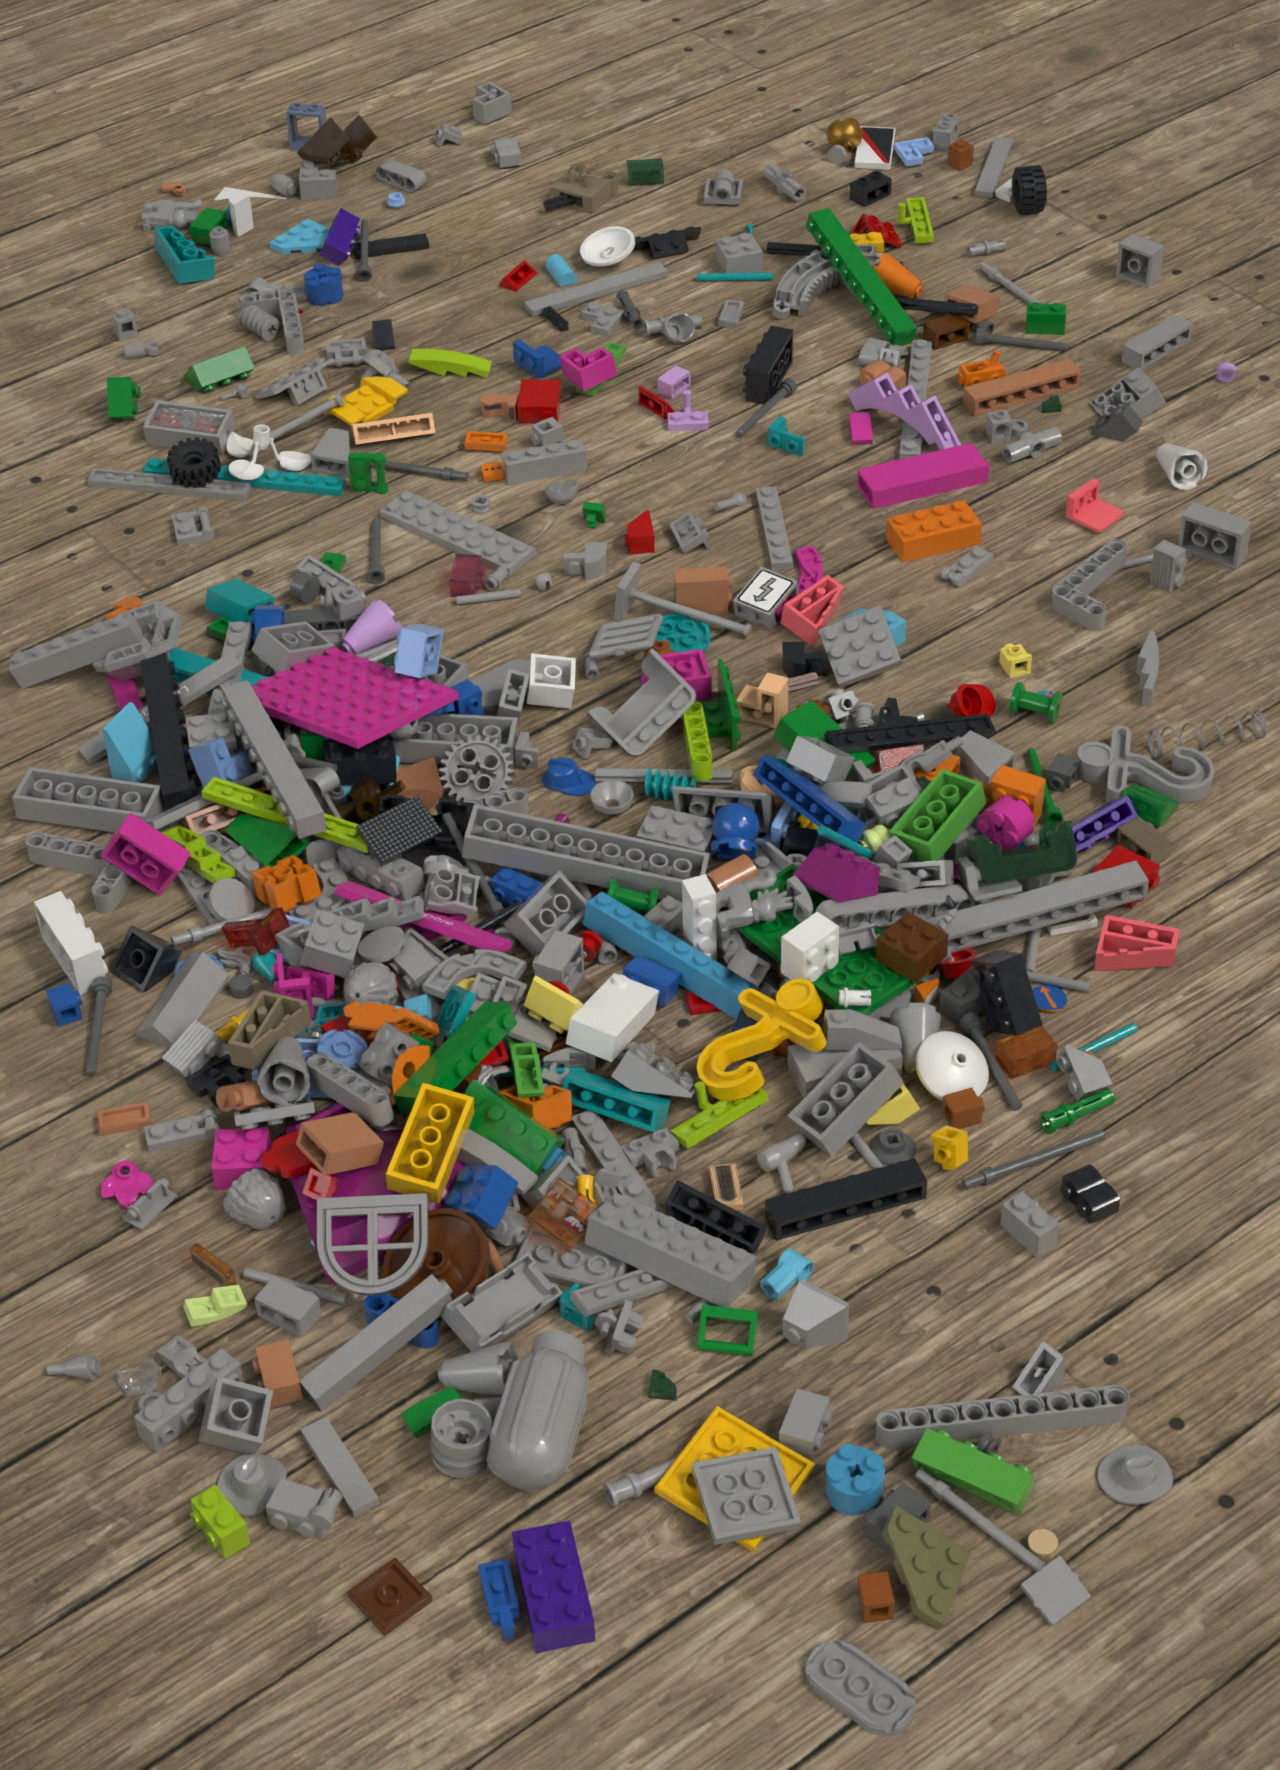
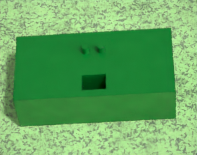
M811 700L780 718L773 737L790 752L797 736L814 737L826 742L824 737L826 731L840 730L842 728ZM867 751L847 753L855 757L853 762L861 760L866 768H869L870 771L872 770L876 759ZM852 765L845 781L851 782L852 780Z

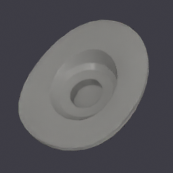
M1141 1445L1125 1446L1111 1452L1103 1459L1097 1472L1098 1483L1102 1491L1111 1499L1124 1504L1138 1505L1156 1501L1164 1497L1173 1485V1474L1167 1461L1155 1450Z
M242 1455L226 1465L219 1477L217 1487L241 1517L254 1516L266 1510V1505L279 1480L287 1479L286 1469L280 1461L266 1455Z

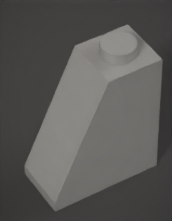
M335 428L328 429L311 453L313 472L350 478L348 462L350 452L349 431Z
M969 731L963 737H960L963 744L956 748V756L960 757V765L971 778L991 784L992 778L1001 765L1015 769V752L973 731Z

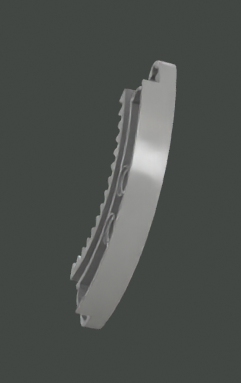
M856 244L872 267L874 265L878 266L881 263L878 259L884 253H876V245ZM823 250L800 260L785 273L776 289L772 311L774 317L786 319L789 317L791 309L799 310L798 316H806L808 308L814 298H817V294L820 295L821 291H826V287L830 289L831 285L837 286V282L843 284L844 280L841 278L840 273L833 267L832 262L824 254Z

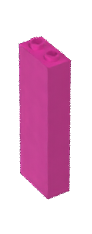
M972 443L860 468L857 473V487L871 507L876 509L986 483L988 481V473H990V466L983 459L980 451Z

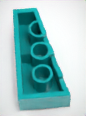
M172 225L154 228V248L178 284L214 279L215 259L212 256L207 257L203 249H197L193 241L186 240L185 235Z

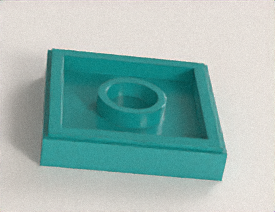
M455 984L451 985L436 1021L439 1034L449 1038L466 1021L477 994Z

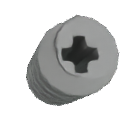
M256 305L244 308L238 315L239 323L254 332L265 341H271L276 336L279 329V321Z

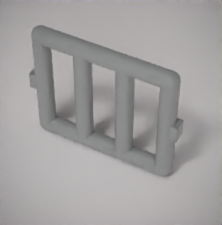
M662 615L633 617L623 621L602 624L590 649L589 657L596 659L612 655L618 656L628 652L652 648L663 620Z

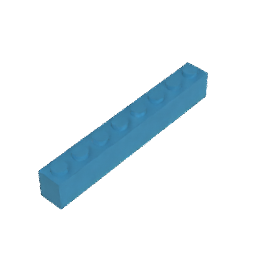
M600 892L587 901L583 921L584 926L634 957L640 956L681 973L679 982L681 986L710 1004H714L718 1009L737 1019L742 1008L738 996L743 990L752 988L758 991V986L604 892Z

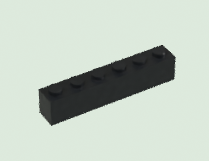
M915 1158L899 1161L892 1165L874 1168L867 1172L849 1175L842 1179L824 1182L817 1186L799 1189L792 1193L765 1200V1219L776 1241L926 1199L927 1179Z

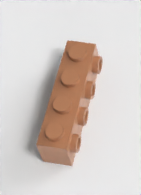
M266 786L256 789V791L272 796L271 789H267ZM216 804L180 819L183 827L199 835L206 830H216L222 834L225 833L224 830L240 814L253 817L255 815L222 804Z

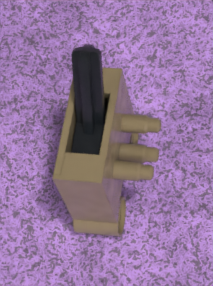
M572 164L568 171L551 186V199L543 202L544 209L550 211L564 206L593 214L611 196L618 193L617 174L611 171L604 172L600 179L592 177L590 172L586 173V166L584 164Z

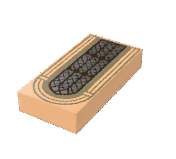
M736 1164L709 1166L714 1199L736 1211L743 1210V1200Z

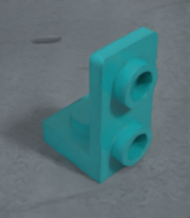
M779 416L768 427V445L803 456L805 454V438L789 433L787 418Z

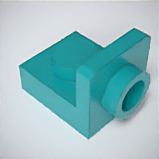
M575 1283L569 1290H565L560 1297L561 1317L588 1332L594 1325V1314L584 1317L569 1299L571 1291L581 1289V1285Z

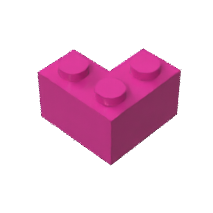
M604 347L587 355L574 348L559 356L564 377L583 391L590 390L594 386L608 381L611 377L617 375L613 354Z

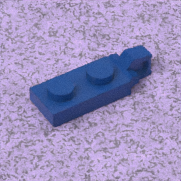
M508 1559L478 1565L487 1609L493 1626L500 1624L504 1641L516 1638L513 1621L520 1620V1610Z

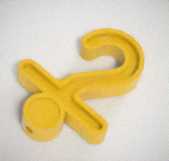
M803 978L788 981L777 992L776 1001L752 988L745 989L739 994L738 1000L744 1013L758 1023L716 1038L700 1054L696 1067L698 1076L705 1083L706 1091L713 1098L723 1101L739 1100L752 1095L763 1086L765 1080L755 1062H746L736 1070L724 1072L726 1067L733 1062L772 1050L785 1039H789L811 1052H818L825 1048L827 1040L822 1029L817 1023L813 1022L821 1014L823 1005L811 981Z

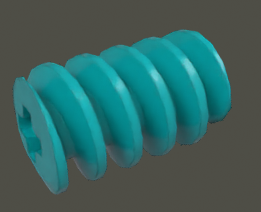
M650 767L645 777L646 796L652 797L655 795L657 799L664 797L666 801L671 799L674 801V786L692 788L696 786L695 776H693L691 782H688V775L684 774L682 780H679V773H675L673 778H670L669 771H666L664 777H662L660 769L656 771L655 775H652V768Z

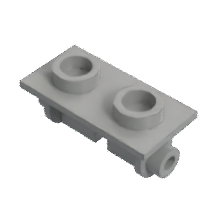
M864 922L848 930L840 928L838 956L856 952L854 943H858L860 951L877 947V938L880 934H875L879 925L878 922L873 924Z
M165 1178L157 1179L145 1195H142L133 1205L128 1207V1211L122 1217V1220L143 1230L177 1197V1194L168 1190L170 1184Z

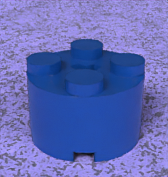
M317 263L313 266L314 268L304 274L305 293L309 303L316 306H326L327 302H332L333 305L342 300L343 283L340 268Z

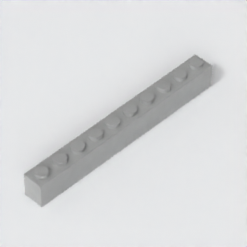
M246 680L222 687L223 697L220 698L221 706L224 711L227 710L229 721L231 724L234 723L237 736H241L245 750L249 749L251 761L253 763L256 762L259 775H264L265 785L267 789H271L274 802H279L282 816H287L289 829L291 831L294 830L299 839L326 831L324 811L249 681Z
M1137 861L1032 889L1013 897L1001 898L957 911L952 925L946 931L949 934L948 948L951 953L1147 898L1149 880ZM944 915L924 921L935 926Z

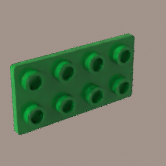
M718 659V695L720 700L699 703L703 706L708 737L729 736L732 750L737 749V741L741 740L740 728L737 727V723H741L740 710H736L737 699L736 695H732V680L728 681L730 679L729 668L724 666L723 659Z

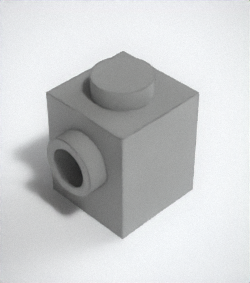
M506 1209L497 1229H486L485 1234L505 1246L522 1245L532 1220L513 1209Z

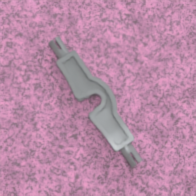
M959 736L948 743H945L943 740L925 752L909 756L901 764L904 763L915 778L913 770L916 767H921L925 772H930L940 763L953 755L951 751L961 746L963 742Z

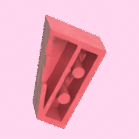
M829 575L825 576L784 604L781 624L813 647L820 637L818 630L827 626L840 606L844 586Z
M1106 915L1096 952L1094 971L1173 966L1180 929Z

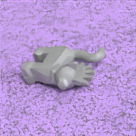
M197 198L195 202L189 203L175 202L167 199L146 203L144 206L145 213H142L144 231L148 232L152 228L171 225L179 229L190 227L191 223L200 214L196 210L202 206V200Z
M765 869L764 873L767 878L764 880L752 879L744 883H734L716 893V911H719L722 906L728 908L727 911L716 914L719 922L718 930L722 937L727 936L729 930L733 928L747 926L753 922H772L776 918V912L794 907V903L791 902L792 897H786L787 891L778 894V888L771 892L768 891V888L774 886L777 880L775 871ZM766 889L764 895L760 891L758 892V901L755 899L751 901L749 896L751 891Z

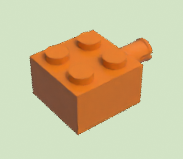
M1005 765L1000 766L992 778L991 784L972 778L983 784L988 807L1005 795L1012 796L1011 799L1015 801L1019 799L1023 801L1033 813L1035 820L1032 823L1033 829L1042 813L1046 784L1045 778Z

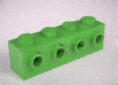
M927 1428L912 1456L914 1469L919 1470L922 1468L938 1480H942L947 1484L1019 1516L1035 1487L1034 1476L1025 1466L1020 1464L1013 1466L1006 1463L1001 1456L991 1452L989 1454L983 1453L975 1445L967 1441L960 1443L952 1439L948 1433L939 1429L933 1431Z

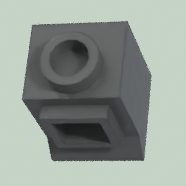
M1058 753L1047 769L1046 782L1048 788L1063 793L1066 789H1069L1075 779L1078 778L1080 760Z

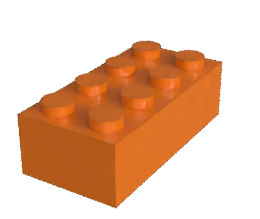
M965 500L955 501L887 518L886 540L903 563L981 544L982 523Z

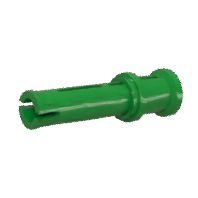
M1107 1088L1073 1104H1060L1053 1111L1041 1112L1039 1115L1040 1124L1047 1134H1052L1059 1127L1073 1125L1077 1118L1114 1104L1115 1096Z

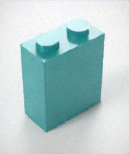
M236 578L208 588L205 609L232 622H251V612L258 605H274L275 597Z

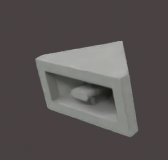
M1042 1341L1012 1387L1021 1395L1052 1392L1063 1383L1066 1357L1046 1341Z

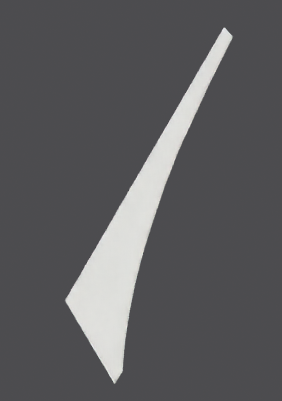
M225 187L214 200L228 199L230 194L236 190L250 197L285 200L287 197Z

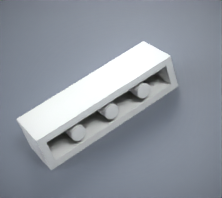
M706 874L682 880L683 941L717 961L716 893Z

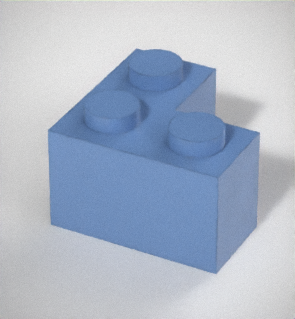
M223 737L201 742L188 750L203 788L213 777L236 783L254 772L246 751L229 754Z

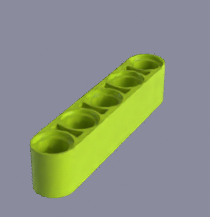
M694 702L682 714V728L692 778L695 776L696 781L704 782L712 778V752L703 706L699 702Z

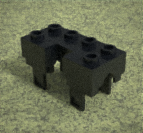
M390 794L380 796L379 812L381 814L411 798ZM439 798L435 808L437 815H432V817L443 830V834L417 849L460 852L442 816L445 813H450L464 838L474 803Z

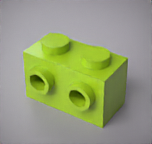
M216 1484L190 1499L193 1510L190 1513V1517L198 1529L201 1528L204 1531L212 1548H217L225 1559L250 1544L246 1522Z

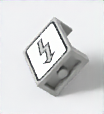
M760 567L733 600L735 615L772 630L776 625V610L788 596L796 597L799 595L798 581L776 573L773 570Z

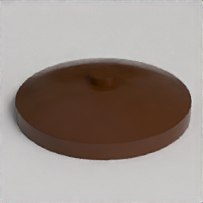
M448 1208L429 1210L428 1249L425 1260L417 1274L407 1284L390 1292L392 1296L400 1300L431 1274L438 1281L443 1279L453 1291L450 1294L452 1301L466 1292L469 1294L474 1293L476 1287L483 1283L490 1263V1246L482 1228L474 1219L461 1211ZM414 1217L397 1231L390 1243L414 1242ZM412 1249L386 1251L383 1265L384 1278L397 1272L406 1263Z

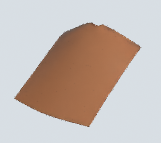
M435 757L397 770V781L401 780L406 787V790L398 795H403L406 798L418 796L428 811L443 796L444 790Z

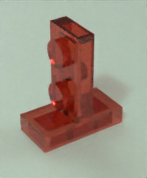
M279 907L274 908L264 919L226 922L221 928L231 948L255 946L259 955H267L278 943L275 939V934L290 927V923L283 908Z

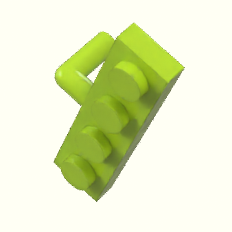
M925 197L906 198V204L899 203L898 223L900 225L911 224L915 243L927 244L934 242V234ZM906 207H907V211H908L909 217H905Z
M702 1081L696 1082L694 1086L699 1108L702 1112L670 1130V1132L679 1141L680 1145L689 1149L768 1101V1093L766 1090L759 1088L752 1095L733 1101L720 1100L712 1105L708 1102L705 1083Z

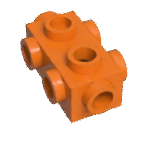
M994 350L990 359L960 364L959 373H957L958 384L968 387L1006 376L1005 367L998 360L1001 352Z

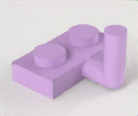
M684 390L683 412L668 413V431L709 430L708 412H691V391Z

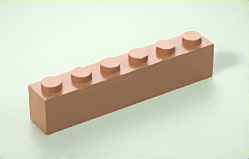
M1065 359L964 387L963 405L975 417L987 412L997 411L1079 388L1081 370L1070 359Z

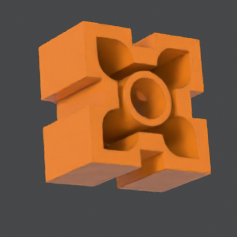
M295 855L277 861V865L273 867L266 866L251 873L257 898L265 904H269L279 914L291 911L292 908L296 907L295 903H310L314 898L321 896L316 870L308 864L303 865L302 860Z

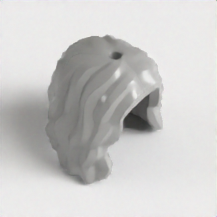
M363 962L357 968L350 970L348 977L344 981L343 995L346 1004L357 1001L363 1005L367 1002L393 1005L398 997L396 975L390 972L389 968L382 963Z
M258 1168L252 1169L251 1172H245L238 1180L233 1181L231 1187L227 1190V1196L223 1199L225 1212H229L230 1216L239 1223L247 1224L258 1230H265L272 1224L278 1223L285 1211L283 1192L278 1180L273 1178L268 1172Z

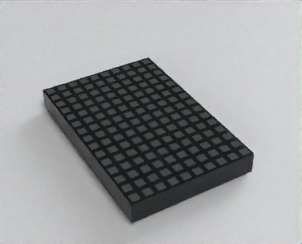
M418 796L356 826L357 833L381 866L433 841L435 837H440L443 834V830Z

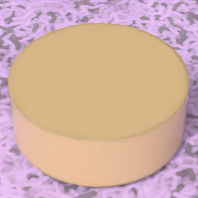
M1037 1529L1029 1535L1027 1547L1040 1560H1048L1057 1553L1058 1539L1053 1532L1047 1529Z

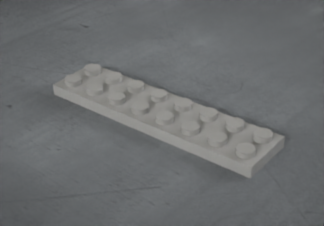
M407 490L379 510L381 518L495 570L498 566L505 567L509 572L508 576H511L536 555V548Z

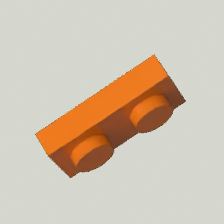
M468 431L464 442L465 449L505 452L508 443V433Z

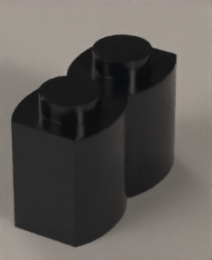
M1086 1165L1062 1177L1061 1193L1066 1200H1070L1076 1206L1079 1216L1085 1218L1089 1223L1092 1224L1119 1212L1120 1198L1110 1184L1104 1181L1094 1166Z

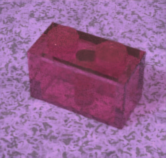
M456 554L449 578L450 597L477 594L478 590L482 589V577H485L486 566L482 564L481 555Z

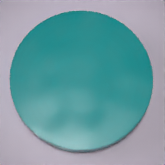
M680 613L662 616L663 620L655 641H670V650L675 649V653L702 649L704 653L707 650L711 641V633L704 621L700 622Z

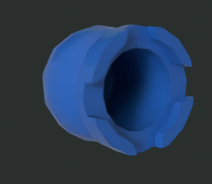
M740 802L729 803L721 807L715 814L712 824L713 835L717 840L711 843L710 854L717 853L716 858L731 861L742 854L749 856L751 860L756 859L758 856V845L753 841L757 838L760 828L756 813L750 806Z

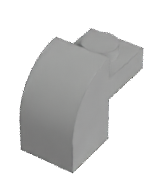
M585 542V553H564V575H585V580H592L602 576L607 570V542Z
M739 946L727 968L759 986L771 964Z

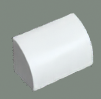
M238 190L232 192L229 196L232 228L234 235L239 237L254 228L249 195Z

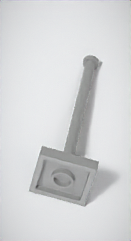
M632 562L617 586L614 611L615 621H623L635 600H639L742 633L747 638L751 633L752 625L736 623L638 591L641 564Z

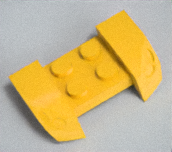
M364 377L361 379L359 389L342 398L345 405L342 407L337 405L323 414H333L351 426L358 422L376 421L392 412L394 405L397 404V399L407 394L408 389L390 377Z

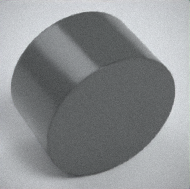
M300 572L293 578L290 584V595L309 604L319 594L320 580L306 572Z

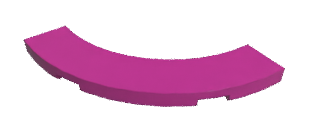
M813 545L794 551V558L801 570V576L798 581L799 594L823 578L821 558ZM788 596L776 610V622L781 621L784 604L794 597Z

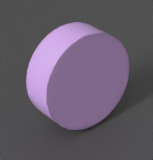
M1232 363L1220 364L1216 369L1217 379L1221 382L1233 381L1237 376L1236 366Z

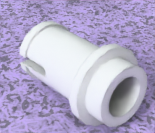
M848 988L839 990V1005H844V1008H847L848 1005L870 1006L871 998L869 997L871 996V990H848Z

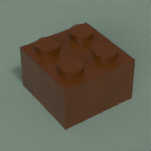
M908 911L877 938L876 960L917 983L947 956L949 934Z

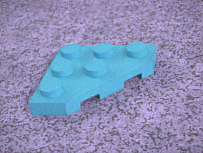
M306 219L270 241V249L281 254H291L293 250H302V253L317 252V249H322L330 228Z

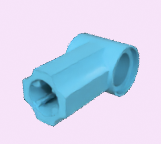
M789 1248L781 1255L777 1266L760 1281V1288L771 1300L779 1299L796 1282H799L801 1279L806 1281L813 1271L814 1263Z

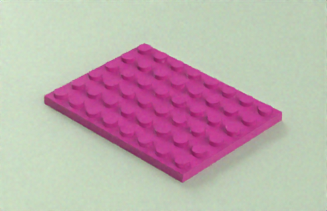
M336 647L328 648L325 650L326 653L322 655H313L305 663H295L292 665V669L278 671L275 675L260 679L258 683L251 685L269 716L357 749L458 699L457 690L448 688L446 685H439L428 679L396 673L395 668L393 669L382 663L370 661L368 658H361L353 653L341 651Z

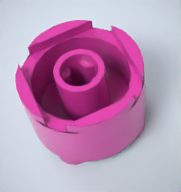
M1010 795L1002 796L981 813L979 820L976 822L977 829L990 843L991 849L995 852L1015 849L1034 831L1032 823L1035 820L1032 811L1020 799L1015 801L1011 799L1012 796Z

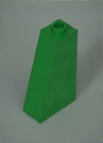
M240 814L224 830L239 846H243L265 867H273L277 865V861L291 855L297 857L310 844L305 837L299 839L295 831H291L287 825L245 814Z

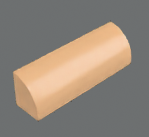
M432 413L352 424L351 426L355 445L435 433Z

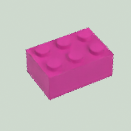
M130 812L110 838L100 856L161 896L181 871L191 852Z

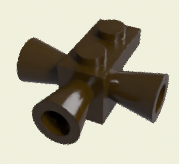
M370 776L351 787L350 795L353 798L352 800L335 805V808L344 820L351 822L357 815L362 819L369 820L380 813V796H387V794L398 795L406 790V787L399 780L382 790V785L376 784Z

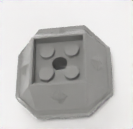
M159 600L118 614L122 615L128 612L132 614L142 629V642L108 652L105 659L93 663L97 672H105L119 680L125 681L142 675L141 660L164 653L169 658L171 649L178 646L177 640L183 620L177 612L166 607Z

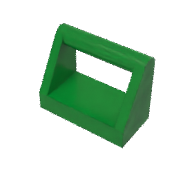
M1138 784L1126 787L1122 794V797L1129 796L1140 818L1157 827H1162L1179 807L1178 801Z
M702 1305L697 1350L753 1356L759 1322L758 1311ZM708 1320L750 1325L748 1344L706 1340Z

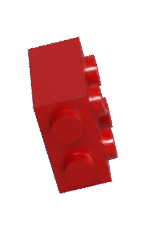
M1120 845L1092 871L1094 873L1099 870L1137 861L1149 880L1148 892L1151 889H1155L1160 881L1159 864ZM1145 898L1125 903L1122 905L1132 909L1138 902H1142Z

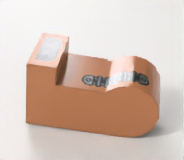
M518 394L484 395L481 398L482 415L489 418L495 416L508 417V420L516 421L518 417Z

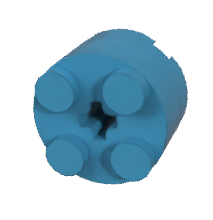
M844 1444L829 1458L826 1465L825 1492L835 1510L846 1515L857 1516L860 1515V1512L867 1510L870 1512L873 1508H877L880 1505L884 1494L885 1478L882 1457L869 1449L852 1444Z

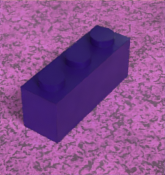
M340 208L332 222L320 256L339 266L343 259L347 260L351 253L349 248H352L356 240L353 236L356 237L360 230L358 226L360 218Z

